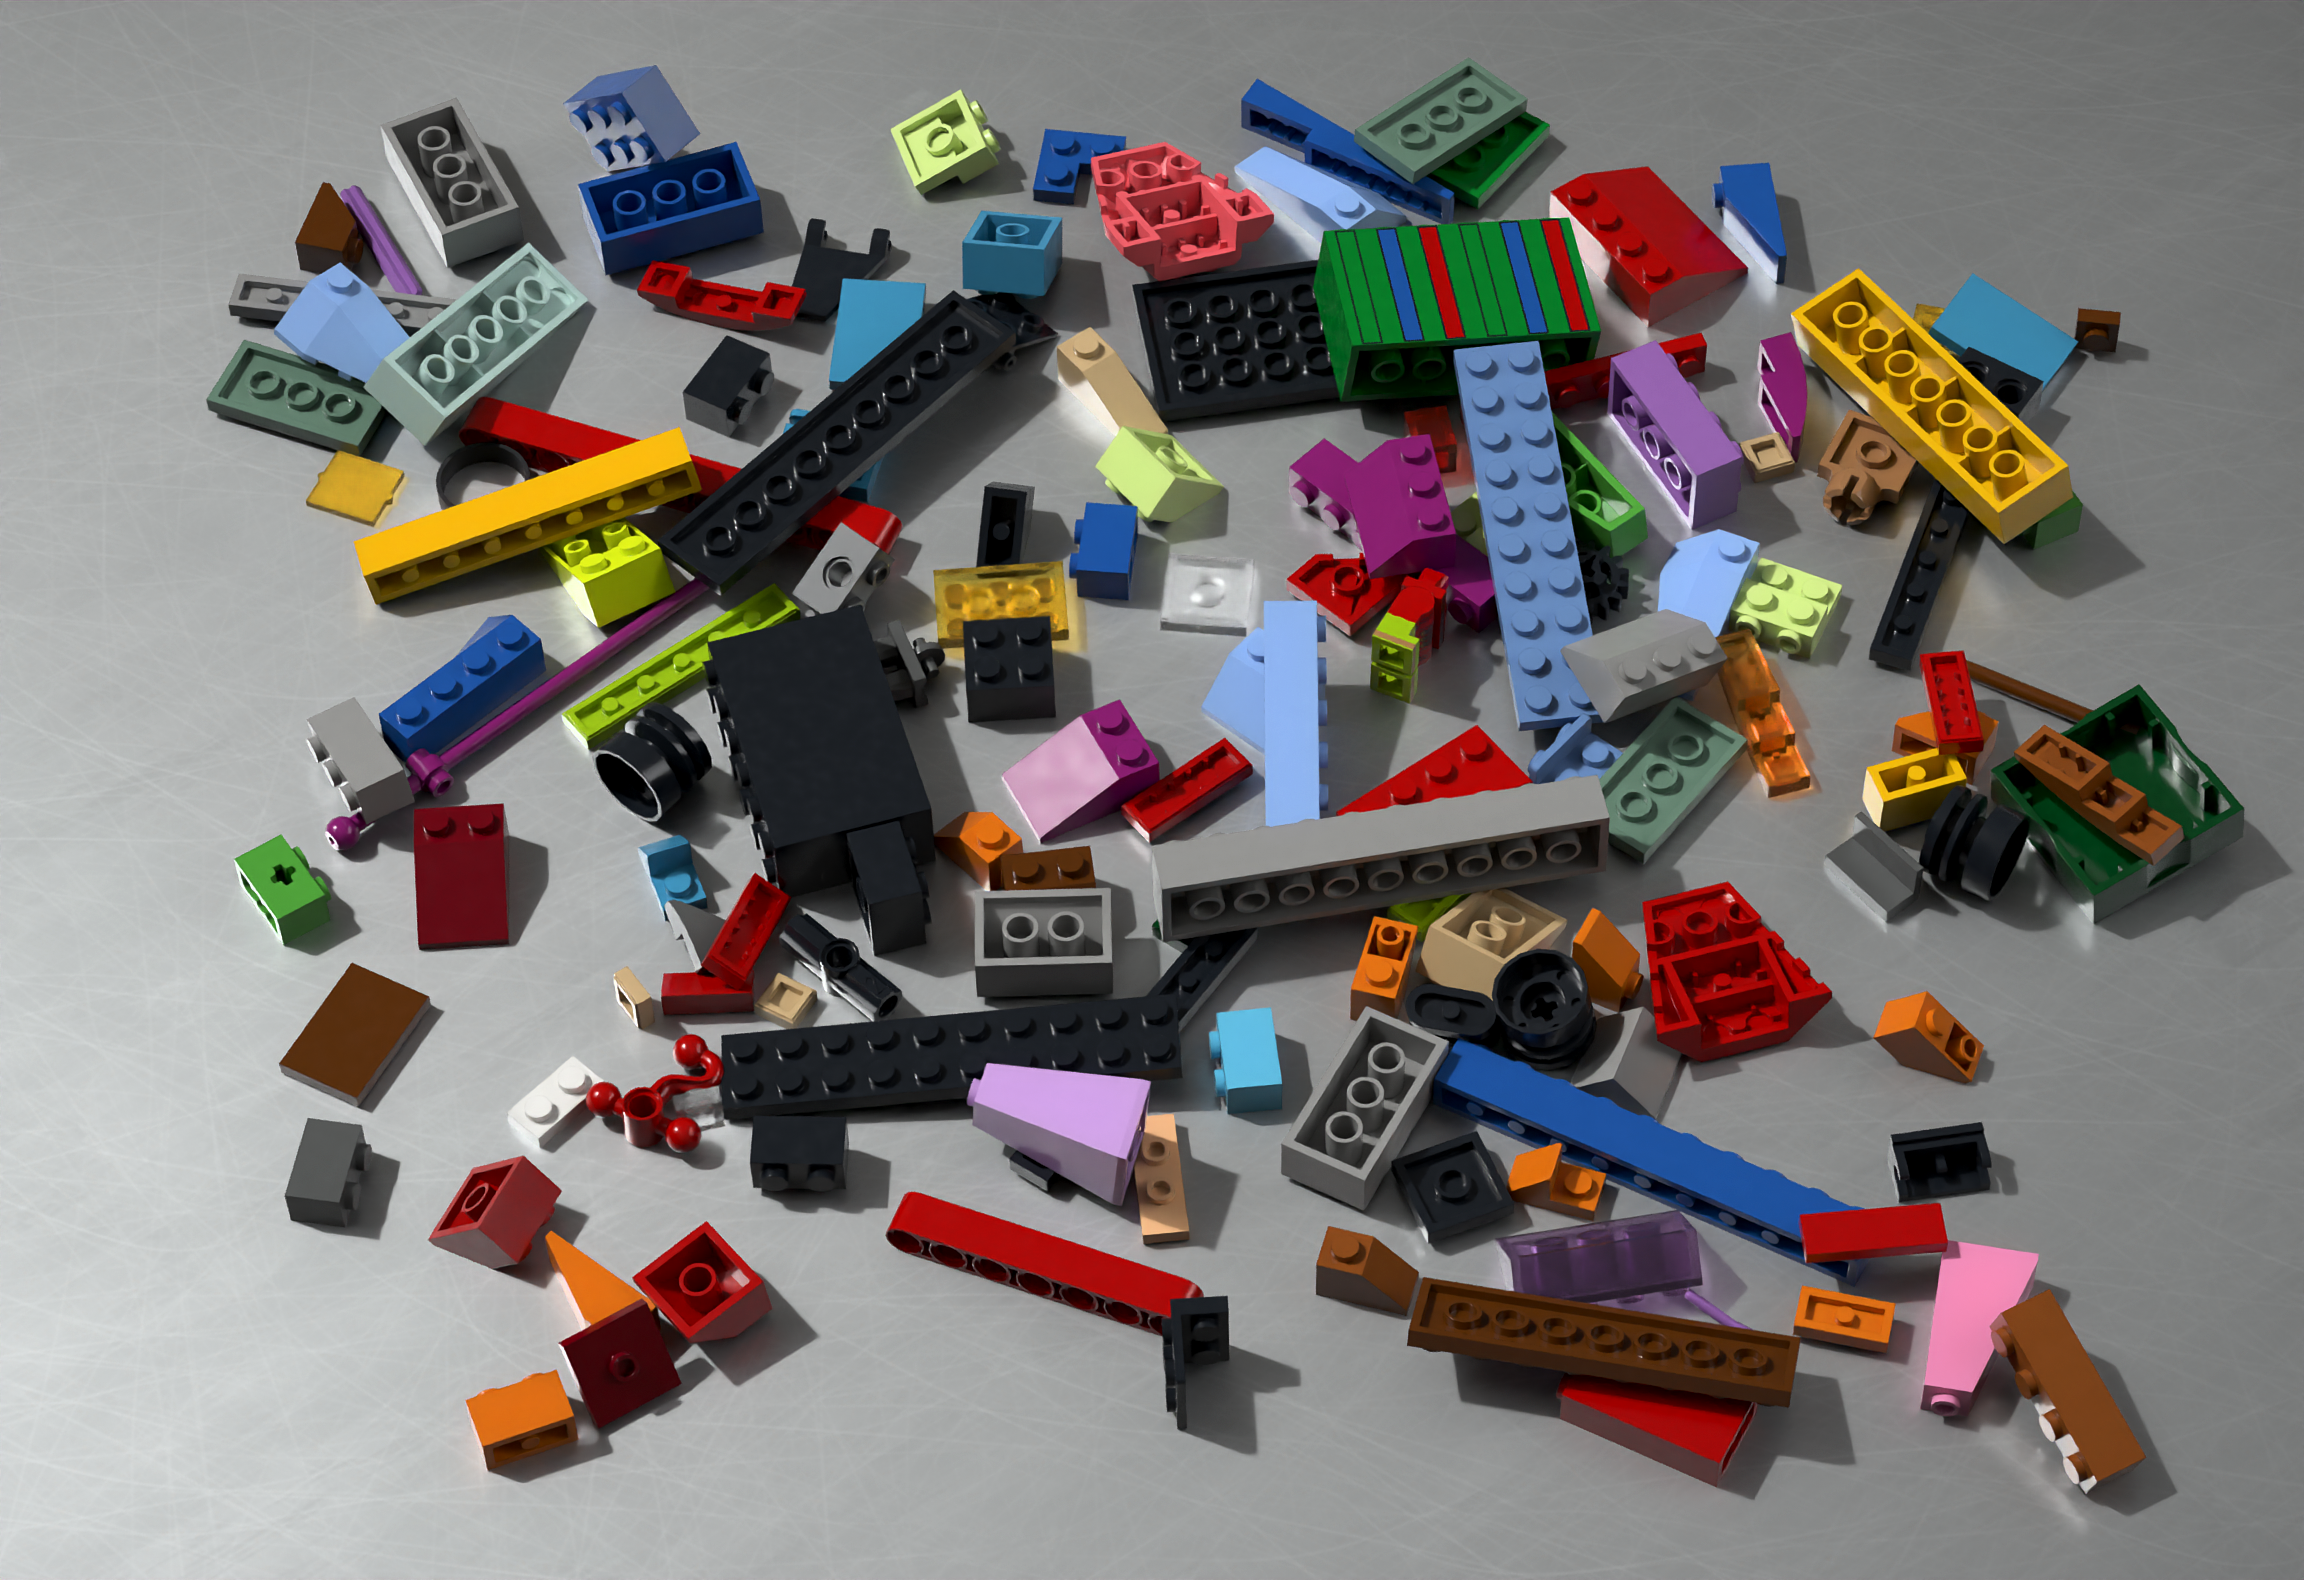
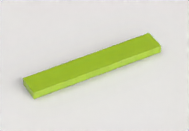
M773 583L562 713L563 723L590 750L616 732L624 729V725L632 717H636V714L647 703L657 702L664 704L703 680L705 674L702 662L709 660L707 642L800 620V609Z

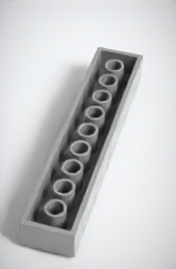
M1598 775L1587 777L1574 776L1565 780L1543 784L1530 783L1521 787L1499 791L1486 790L1474 795L1455 798L1443 797L1430 802L1405 806L1393 805L1386 809L1361 813L1349 812L1342 816L1317 820L1304 819L1298 823L1273 827L1260 826L1253 830L1229 834L1216 833L1209 837L1185 841H1168L1164 844L1152 846L1153 901L1163 942L1604 872L1606 871L1610 816Z

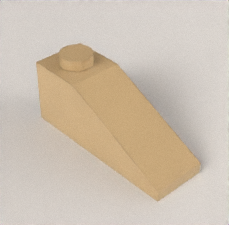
M1091 327L1057 346L1058 380L1115 437L1122 426L1168 434V429L1116 351Z

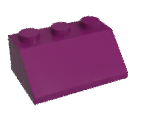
M1430 434L1387 440L1344 474L1369 579L1421 572L1424 568L1434 570L1455 566L1456 531Z

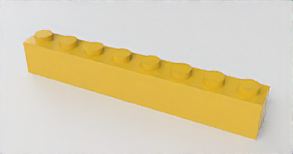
M678 427L356 540L354 545L363 576L377 605L701 491L702 488L681 429Z

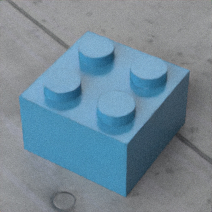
M981 211L962 242L963 289L975 290L982 295H994L999 292L1016 293L1018 297L1024 299L1045 296L1062 265V218Z

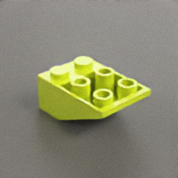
M625 517L538 548L582 614L598 628L675 593L661 548Z

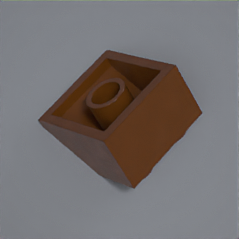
M1090 846L1001 856L1003 891L1096 888Z

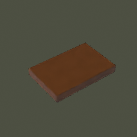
M351 963L280 1061L281 1073L359 1107L431 1006L429 996Z

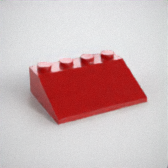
M1648 166L1582 174L1550 192L1549 218L1570 217L1581 259L1648 328L1748 273V267Z

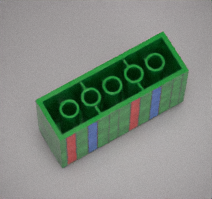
M1570 217L1339 229L1323 232L1313 289L1341 402L1459 395L1453 354L1456 349L1539 341L1544 371L1595 358L1601 328Z

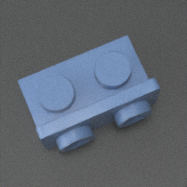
M1583 713L1573 724L1569 722L1563 726L1555 742L1546 751L1540 750L1533 756L1528 765L1529 778L1534 784L1561 781L1574 776L1587 777L1598 775L1600 779L1623 753L1591 732L1592 718Z

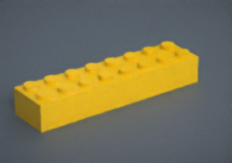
M1859 268L1791 313L1797 345L2003 544L2073 498L2068 465Z

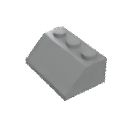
M1668 609L1563 646L1560 650L1604 723L1707 685L1728 659L1706 622Z
M1111 888L975 891V976L977 997L1113 994Z

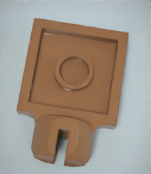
M1848 410L1818 465L1817 477L1829 482L1824 491L1823 506L1827 513L1838 522L1846 509L1852 510L1847 520V525L1860 524L1869 518L1878 502L1883 500L1898 503L1919 462L1873 417Z

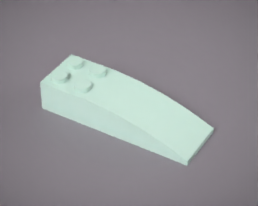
M528 242L386 356L363 388L426 446L471 409L480 397H485L571 319L587 303L588 299Z

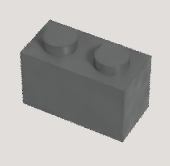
M307 1118L285 1192V1199L292 1221L345 1228L350 1210L356 1211L359 1205L361 1187L358 1181L361 1171H368L372 1157L371 1144H366L362 1125Z

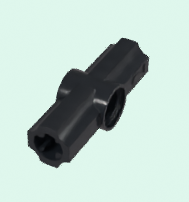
M807 913L804 915L797 914L786 923L783 932L779 936L780 945L821 978L822 986L827 993L836 997H844L872 1021L887 1020L895 1013L896 1007L902 1000V991L860 957L858 947L854 942L848 939L836 938Z

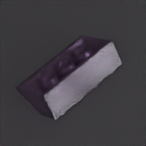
M1679 1210L1495 1238L1505 1288L1508 1291L1598 1305L1600 1301L1616 1299V1302L1621 1304L1636 1303L1644 1300V1294L1662 1292L1664 1296L1685 1295L1687 1291H1691L1690 1287L1703 1285L1697 1231Z

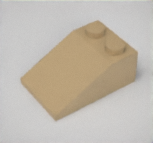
M1506 888L1474 892L1429 926L1415 972L1429 978L1432 984L1480 992L1487 995L1493 1001L1494 979L1503 965L1520 953L1534 949H1549L1564 930L1567 919Z

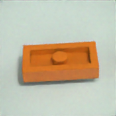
M1802 1285L1792 1335L1887 1353L1896 1304Z

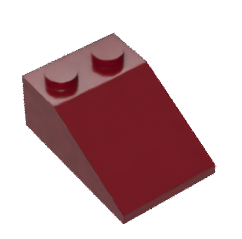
M504 803L414 809V865L419 950L509 944V830Z

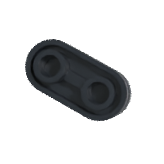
M1423 984L1413 989L1407 997L1405 1008L1410 1025L1449 1041V1048L1451 1049L1458 1038L1472 1044H1482L1489 1049L1493 1048L1500 1038L1501 1028L1494 1003L1483 993L1435 984Z

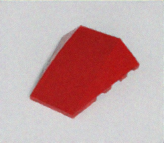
M1728 881L1642 902L1658 1042L1699 1062L1789 1041L1832 999V991L1824 982L1820 984L1816 982L1810 975L1808 965L1800 957L1795 959L1784 948V940L1775 931L1769 932L1761 923V916Z

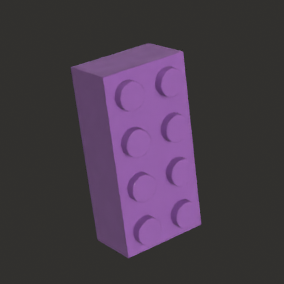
M1654 340L1611 358L1607 413L1689 527L1694 530L1737 512L1738 493L1741 491V465L1744 463L1743 453L1739 445L1735 441H1730L1725 435L1717 415L1712 411L1708 412L1700 401L1699 393L1694 384L1691 382L1687 383L1680 374L1674 357L1670 353L1666 354L1658 342Z

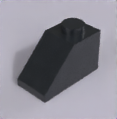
M991 482L984 486L975 572L1019 577L1031 528L1035 487L1001 482Z

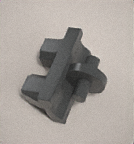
M900 620L887 623L888 636L875 640L874 644L883 669L894 665L898 668V670L885 674L893 699L898 701L911 697L916 708L927 705L928 698L923 689L927 683L924 673L929 678H935L939 675L938 667L944 662L946 656L943 648L937 642H926L924 638H917L913 641V649Z

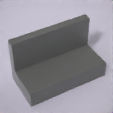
M1862 811L1855 815L1852 837L1826 855L1824 866L1881 919L1887 922L1919 899L1923 867Z

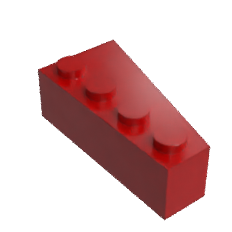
M1475 725L1336 812V816H1342L1349 812L1361 813L1386 809L1393 805L1405 806L1430 802L1443 797L1455 798L1474 795L1486 790L1499 791L1517 788L1533 783V781L1478 725Z

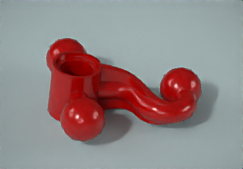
M694 1034L681 1036L675 1042L672 1050L673 1057L676 1063L684 1069L705 1068V1075L694 1077L670 1074L658 1079L650 1088L638 1087L630 1090L624 1098H622L618 1087L614 1084L599 1082L588 1090L586 1105L589 1111L597 1117L606 1118L615 1114L623 1118L625 1137L634 1146L641 1148L651 1147L658 1144L665 1137L669 1147L675 1152L687 1153L693 1151L699 1146L702 1137L698 1123L687 1117L671 1120L664 1117L663 1108L674 1098L705 1096L714 1091L722 1082L724 1067L721 1059L708 1049L704 1039Z

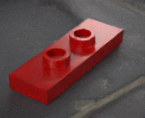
M1964 650L1920 654L1919 666L1938 754L1983 752L1984 738Z
M1223 738L1121 806V815L1150 843L1253 774V765L1226 738Z
M754 873L743 888L701 966L736 990H739L746 982L789 904L791 897Z

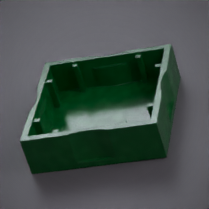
M2140 684L2086 714L2076 725L2060 734L2109 762L2112 775L2146 794L2149 807L2182 826L2185 838L2156 865L2153 866L2083 818L2049 790L2015 756L1990 770L1991 799L1997 806L2005 804L2030 816L2031 824L2026 842L2093 924L2243 838L2244 807L2211 768L2187 748L2179 736L2176 727ZM2133 720L2142 724L2137 735L2120 729L2123 725Z

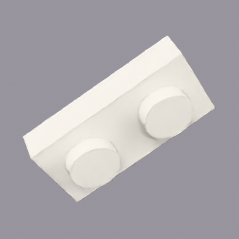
M572 1056L507 1112L508 1123L541 1148L588 1108L586 1096L589 1088L596 1083L605 1081Z

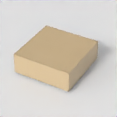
M1779 432L1739 443L1744 457V464L1754 483L1794 472L1795 462Z
M626 966L614 973L613 979L617 1001L636 1026L642 1030L655 1023L652 998L629 967Z
M777 973L754 1004L755 1014L785 1029H795L818 1000L817 991Z

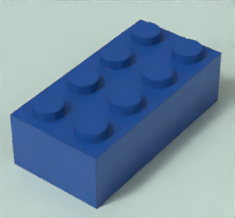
M737 142L578 184L582 216L605 276L651 264L652 260L662 261L764 233L760 197Z

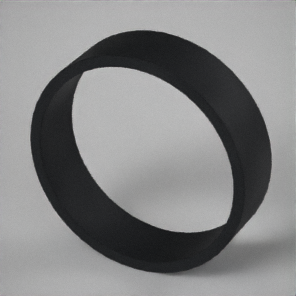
M493 442L474 443L456 450L443 461L437 472L436 488L441 509L445 510L456 506L446 498L444 491L449 480L463 468L482 462L501 463L518 471L524 480L527 481L531 478L525 459L516 450Z

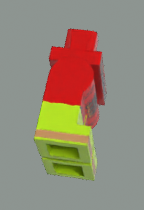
M1424 568L1418 579L1406 576L1401 584V592L1397 595L1372 635L1371 690L1408 704L1411 703L1417 692L1418 666L1425 664L1431 658L1432 649H1439L1444 641L1445 616L1447 614L1446 589L1448 588L1449 578L1447 575Z

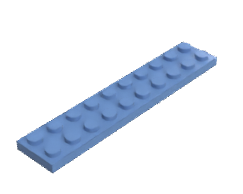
M1539 341L1454 350L1453 361L1518 730L1528 731L1563 727L1569 722L1573 724L1583 713L1592 718V723L1603 722L1560 652L1563 646L1591 637L1593 633Z

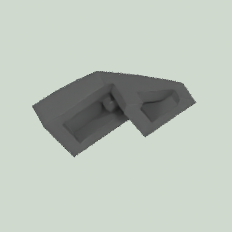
M667 901L664 907L676 940L684 939L696 974L709 972L701 966V963L722 928L725 919L681 901Z

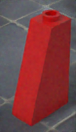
M1565 1373L1556 1393V1398L1561 1399V1420L1714 1487H1717L1757 1412L1756 1402L1731 1398L1717 1399L1707 1394L1682 1390L1668 1391L1657 1386L1633 1382L1619 1383L1613 1379L1590 1375L1577 1376Z

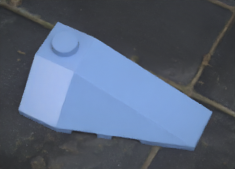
M1264 146L1235 166V172L1320 243H1322L1324 231L1399 227L1406 222V215L1379 193L1267 146Z
M341 262L310 280L274 329V335L303 360L314 365L320 361L339 370L338 376L351 381L354 377L365 383L370 379L381 361L410 338L370 287Z
M1720 529L1676 542L1660 573L1658 611L1668 609L1706 622L1721 646L1729 631L1731 608L1746 578L1751 579L1757 567L1760 543ZM1700 688L1678 697L1694 701Z

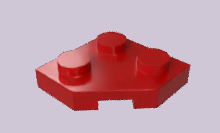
M1359 553V558L1333 559V554H1315L1286 579V590L1301 601H1317V613L1321 616H1326L1329 622L1351 636L1397 597L1401 592V584L1406 576L1409 575L1401 574L1369 579L1363 553Z

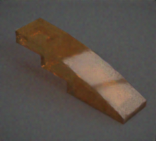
M1746 629L1715 637L1728 658L1717 672L1739 734L1748 739L1747 753L1767 797L1771 798L1810 788V774L1795 746V731L1780 703V688L1751 630Z

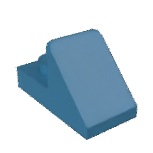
M677 835L638 847V853L665 921L669 919L664 905L669 900L681 901L702 910L708 908L707 898L693 865L691 846L687 839Z

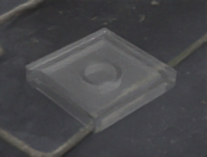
M1169 553L1160 615V630L1246 637L1255 560Z

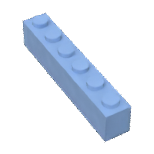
M1264 601L1266 826L1270 827L1298 823L1304 819L1317 820L1320 819V811H1328V784H1319V768H1328L1327 742H1319L1318 726H1327V699H1318V684H1327L1326 657H1318L1317 642H1326V616H1317V601Z

